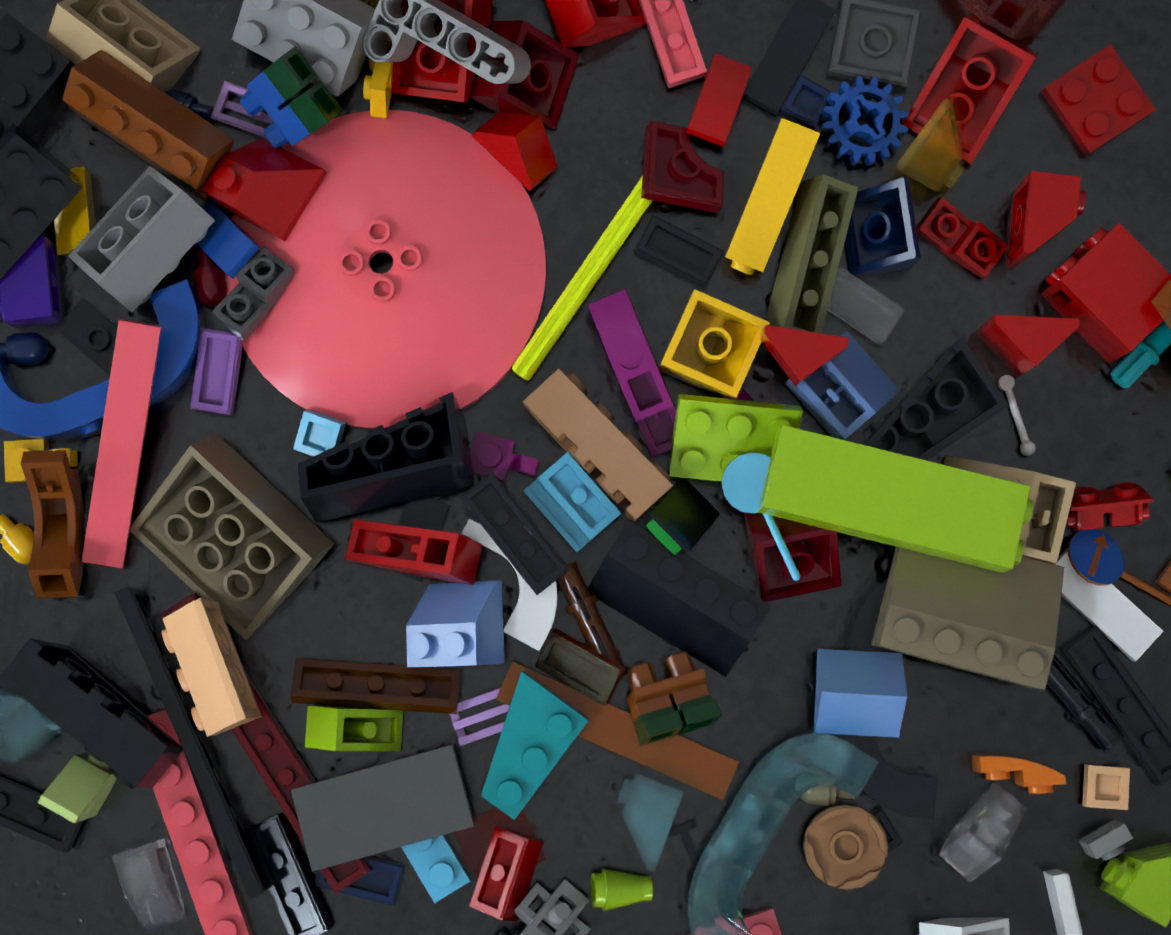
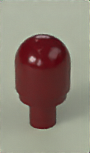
M201 250L196 253L199 268L194 270L193 276L197 299L203 305L216 307L227 294L225 274Z

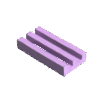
M224 81L210 117L212 121L269 141L265 136V128L223 114V110L226 109L268 125L274 123L266 113L259 112L253 117L247 113L242 105L229 101V94L242 98L248 89Z
M500 688L459 702L457 714H449L460 746L502 732L505 721L466 735L464 727L508 712L510 706L507 704L464 719H460L458 713L459 711L495 699Z

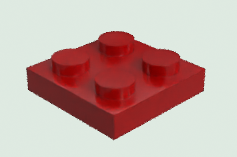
M1111 44L1045 86L1041 91L1086 157L1156 110Z

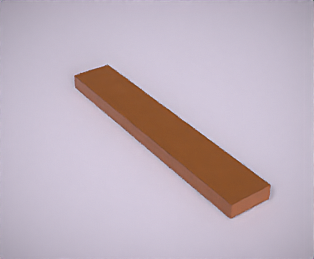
M512 661L496 700L510 706L521 670L523 669L589 718L587 724L578 734L579 737L721 800L724 799L739 761L678 734L674 737L640 747L631 713Z

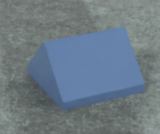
M817 649L814 733L899 738L907 701L902 653Z

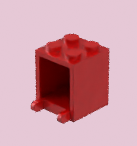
M1120 223L1116 224L1109 231L1102 226L1074 251L1079 258L1077 259L1072 255L1059 265L1045 279L1050 286L1041 293L1063 318L1079 319V327L1076 331L1108 363L1131 352L1163 321V318L1151 301L1171 279V274Z

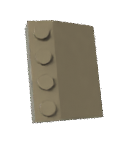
M217 433L190 445L130 528V532L200 598L218 601L225 621L245 640H248L312 572L334 544Z
M896 547L871 645L1032 689L1045 690L1056 646L1064 567L1022 556L1018 565L1014 564L1012 570L1000 573Z

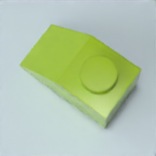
M308 705L305 747L329 751H401L404 710Z

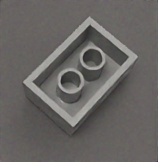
M244 0L232 40L272 62H275L296 46L318 75L311 83L316 84L321 80L330 93L338 97L358 80L366 57L363 49V38L375 8L360 0Z
M149 166L68 257L133 313L139 305L145 303L151 297L153 289L159 282L178 267L185 253L205 237L208 228L215 220L181 188Z

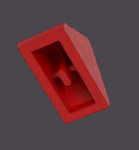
M499 112L474 131L472 135L529 191L557 168L541 116Z
M771 325L764 326L760 339L795 387L843 353L849 344V338Z

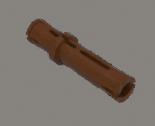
M576 561L566 565L570 570L557 581L568 603V606L565 607L568 615L573 614L588 647L603 655L591 629V626H594L608 658L624 667L612 637L596 607L595 602L598 599L595 593L590 594ZM573 586L576 587L590 618L588 620L573 591ZM627 669L624 670L622 677L628 674Z

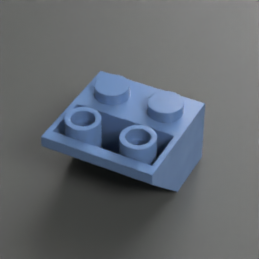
M847 330L840 335L841 337L849 338L848 347L843 353L796 387L790 379L785 383L831 437L846 440L900 392V389Z

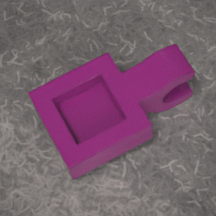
M478 431L475 432L470 450L473 474L485 477L493 472L498 480L506 482L509 471L536 478L540 462L539 459L513 454L516 446L515 441Z

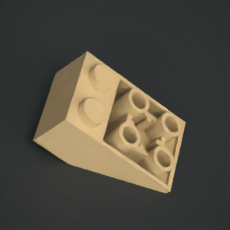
M945 456L943 465L1031 486L1028 499L1033 500L1032 514L1027 524L1023 523L1020 540L1025 542L1023 556L1051 564L1057 563L1076 482L1034 471Z

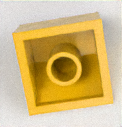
M694 289L663 357L660 371L694 387L737 398L762 342L760 340L762 330L770 322Z

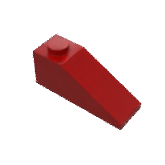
M354 519L345 560L441 581L474 585L483 545L459 533Z

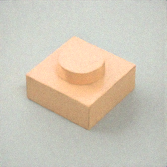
M1084 764L1082 806L1128 810L1130 768Z

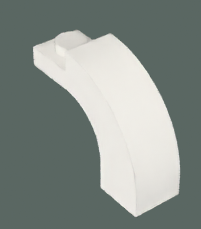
M469 519L462 534L508 560L482 525ZM513 566L519 581V598L504 628V632L541 651L556 617L558 604L557 583L555 581L539 595H536Z

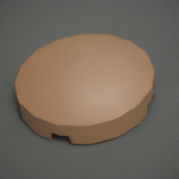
M841 804L827 807L813 818L805 832L803 849L806 862L817 878L829 886L849 890L863 887L878 876L887 857L888 844L885 831L876 817L861 807Z

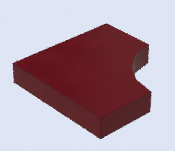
M650 120L645 130L641 198L718 213L723 207L724 171L710 166L697 155L690 142L689 134L686 133V127Z

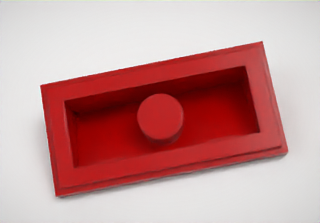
M495 826L469 906L502 921H518L519 917L515 914L514 910L527 895L543 842Z

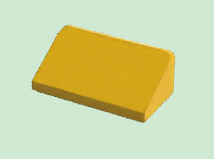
M85 166L70 169L79 178L82 189L54 219L58 255L70 254L96 225L91 172Z

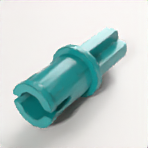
M1164 320L1112 369L1110 375L1117 385L1124 389L1129 388L1150 365H1157L1160 362L1159 356L1171 344V330Z

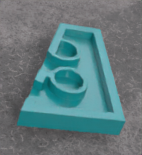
M523 669L521 670L481 792V797L513 820L516 819L589 721L586 715Z

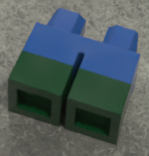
M296 46L248 83L246 86L249 89L240 99V104L248 114L254 117L265 109L274 121L264 130L266 138L274 148L289 142L292 146L343 111L321 80L292 102L289 98L318 77Z

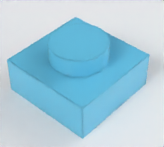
M310 409L303 411L293 449L314 457L339 445L346 422Z

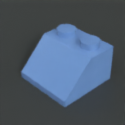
M502 580L476 581L474 585L462 583L429 584L406 625L407 668L505 664Z

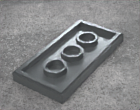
M453 744L291 789L312 872L475 826Z

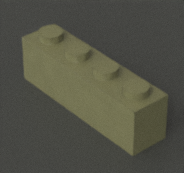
M825 174L800 182L766 316V321L770 322L769 325L822 333L858 187Z

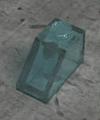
M635 772L633 780L624 779L617 802L623 804L622 815L646 868L655 872L684 792L681 788Z

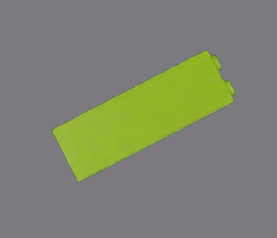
M781 425L776 432L758 512L1004 573L1012 570L1014 564L1018 565L1022 559L1025 542L1020 540L1023 523L1027 524L1031 517L1033 500L1028 499L1031 486Z

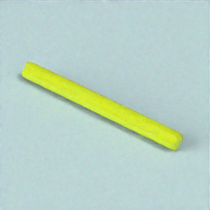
M643 176L513 364V372L522 379L528 381L533 377L651 204L652 200L641 198Z

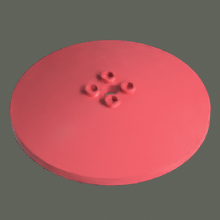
M370 110L333 118L330 122L292 146L289 142L281 147L327 172L285 241L235 215L232 216V220L250 235L260 249L265 247L294 269L295 273L283 294L256 330L245 342L243 341L242 347L260 373L279 392L305 410L310 409L345 421L346 426L371 430L383 425L385 429L406 419L405 414L421 407L422 411L441 403L439 398L453 392L462 411L493 390L511 371L513 364L530 341L541 313L546 286L544 240L537 213L521 182L472 137L473 134L439 118L410 111L388 110L387 119L371 117ZM379 253H387L393 258V266L388 272L383 274L374 272L370 266L372 258ZM224 272L227 296L239 282L236 276L233 279Z

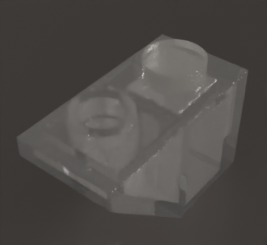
M994 782L952 829L939 855L971 883L1002 859L1026 808L1013 795L1004 790L997 782Z

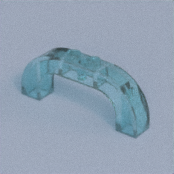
M821 733L794 737L766 754L745 780L696 866L688 896V919L691 934L753 935L746 927L742 916L743 893L750 877L795 801L807 790L819 785L837 786L858 799L879 761L836 736Z

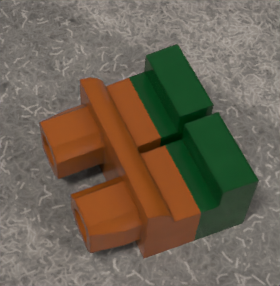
M687 652L666 658L664 665L669 676L668 679L657 681L651 663L634 666L628 672L632 692L626 700L640 747L674 737L677 733L681 735L711 726L722 715L717 700H712L707 688L704 668L696 670Z

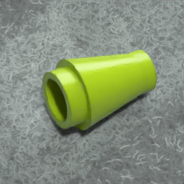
M602 869L601 873H592L590 880L592 906L602 907L603 911L642 901H651L653 896L651 876H640Z

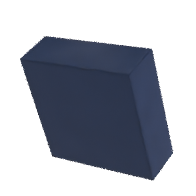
M800 74L779 112L805 127L815 130L822 118L820 111L823 107L829 106L826 98L832 91Z

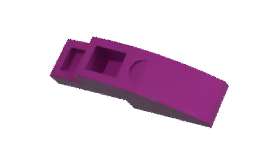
M625 288L588 304V307L635 422H637L651 456L654 457L671 450L676 406Z

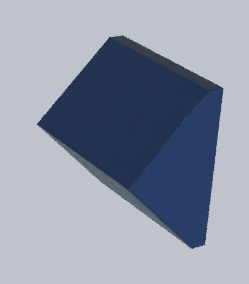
M902 177L857 192L845 239L850 276L856 277L909 270L920 260L921 256L909 177Z

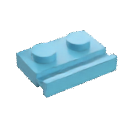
M568 452L523 490L525 495L576 553L622 514Z

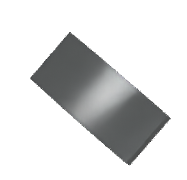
M262 247L236 274L239 284L212 310L211 313L215 320L245 342L277 303L295 273L294 269L265 247Z

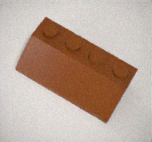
M102 50L71 68L62 100L78 117L206 203L209 201L210 198L201 190L222 156L231 151L235 139Z

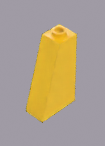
M784 118L781 119L725 256L733 260L730 267L752 276L755 269L761 272L764 271L820 136L819 132Z

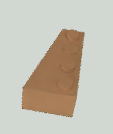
M557 369L523 401L524 407L555 441L573 457L630 521L637 523L671 490L673 485L669 482L670 476L656 461L651 463L640 452L643 449L642 446L629 432L622 433L612 423L615 420L614 416L601 402L598 401L594 405L583 394L587 388L573 372L565 375L560 369Z

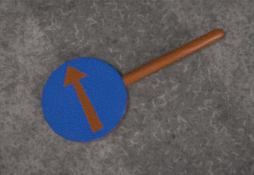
M1089 529L1081 530L1073 535L1068 543V557L1076 573L1085 581L1097 586H1106L1121 577L1171 606V596L1124 570V558L1121 549L1115 540L1105 532Z

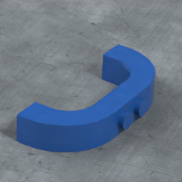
M187 279L155 291L150 297L159 325L162 326L150 407L164 401L177 392L188 381L196 368L201 328H206L202 304L197 299L194 285ZM0 358V428L25 438L46 439L49 441L68 439L80 434L84 438L100 434L109 380L56 401L33 403L20 393L7 361Z

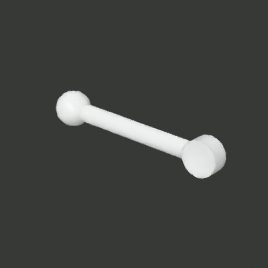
M1003 375L999 378L997 387L1005 392L1021 440L1020 452L1024 456H1032L1036 451V446L1032 441H1029L1012 390L1015 381L1012 376Z

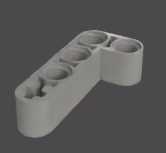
M379 0L363 38V49L366 55L373 61L403 62L409 58L419 40L494 84L520 83L529 75L531 68L530 58L521 47L439 0H408L409 8L405 16L401 10L403 0ZM438 16L442 21V30L439 35L436 34L434 29V23ZM388 34L392 40V47L389 53L385 48V40ZM471 36L476 40V50L473 55L470 54L467 46ZM493 57H495V58H505V59H504V63H505V64H503L502 62H500V61H498V60H491V59H492Z

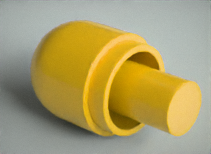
M4 513L1 514L0 534L3 537L0 539V543L3 545L2 548L16 562L25 565L29 564L34 543V531L22 522L15 525Z

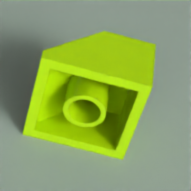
M1171 842L1120 853L1117 859L1115 857L1112 858L1102 872L1101 879L1104 881L1099 888L1141 916L1166 927L1171 920Z

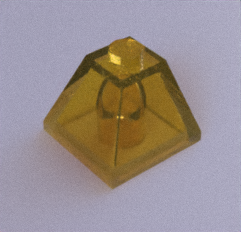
M950 94L943 100L895 165V168L936 192L940 190L943 184L951 189L965 170L959 164L965 154L957 98Z

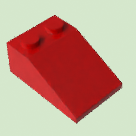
M403 0L401 4V10L405 16L409 8L408 0ZM439 0L489 29L493 0ZM439 16L434 23L437 35L442 30V21ZM473 36L469 38L467 44L471 55L476 50V40ZM418 40L408 59L403 62H393L391 93L468 102L475 73Z
M971 14L966 15L910 109L909 116L905 118L902 125L972 165L1039 53Z

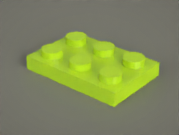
M678 394L667 470L670 477L722 482L724 471L730 462L740 455L753 452L765 454L771 458L776 432L781 425L800 429L803 410L798 405Z

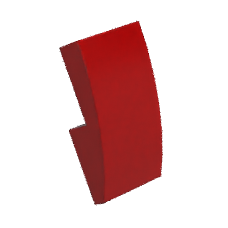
M715 53L708 68L700 95L696 101L686 133L724 147L752 67Z
M943 197L937 198L916 226L917 233L949 258L981 278L987 277L1009 247L980 221L972 222Z

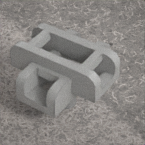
M566 879L557 886L552 894L536 883L514 910L515 914L527 924L520 935H572L573 933L575 935H587L590 928L579 920L577 916L589 902V899ZM560 896H562L566 901H568L573 906V908L570 909L568 904L562 903L559 900ZM542 919L556 931L553 932L542 922Z

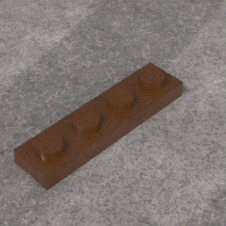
M296 658L290 697L292 703L457 714L461 671L460 669L407 668V666Z

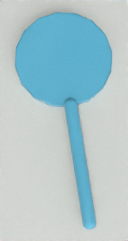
M751 452L740 455L730 462L723 474L722 488L725 498L732 507L744 513H759L758 509L770 457L765 454ZM763 514L792 579L798 581L800 574L773 516Z

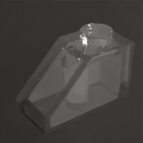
M164 838L112 855L123 895L145 931L187 918Z

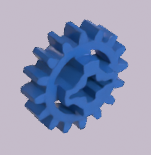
M858 76L854 79L852 88L845 81L838 86L839 94L831 92L826 98V101L831 106H825L820 111V116L828 119V121L823 123L819 130L824 133L829 132L831 136L825 142V146L830 147L836 144L839 149L835 157L840 159L845 153L849 154L850 165L852 166L861 157L864 158L866 166H871L875 163L876 155L882 162L890 157L889 149L896 151L902 145L897 137L904 136L908 132V128L901 125L900 122L908 117L909 113L904 110L898 111L897 108L902 102L903 97L897 96L893 99L890 97L891 84H888L883 89L877 88L878 78L873 77L868 85H864L861 76ZM864 97L871 98L878 103L866 100ZM843 105L842 111L845 115V121L842 126H839V112ZM888 116L889 127L887 135L884 137L886 132L883 129L884 118ZM867 117L870 120L869 125L864 124L860 126L857 122L858 118L864 119ZM849 140L860 142L863 146L856 145Z

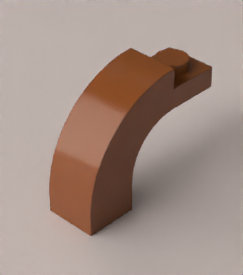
M66 450L23 452L21 466L31 495L34 511V543L28 573L36 598L78 597L83 575L84 562L81 561L85 541L84 505L77 469H71Z

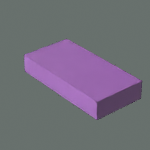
M201 328L190 409L228 415L234 414L243 340L234 333Z

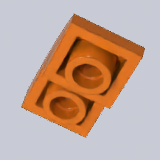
M971 754L973 771L985 773L986 780L1010 779V771H1014L1015 784L1028 787L1029 794L1054 792L1053 785L1066 784L1065 775L1035 762L1005 755Z

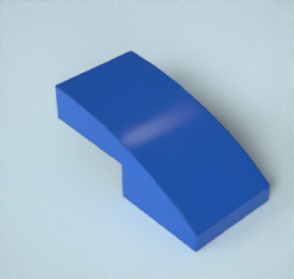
M210 198L202 209L215 221L208 228L205 237L197 244L228 276L234 279L236 274L260 248L250 235L238 226L226 211Z

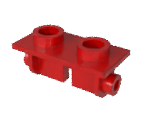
M1131 482L1117 483L1114 485V488L1102 490L1094 487L1075 488L1066 528L1073 527L1074 531L1104 528V513H1109V523L1112 527L1141 524L1142 520L1149 519L1150 512L1147 503H1152L1153 498L1141 485Z

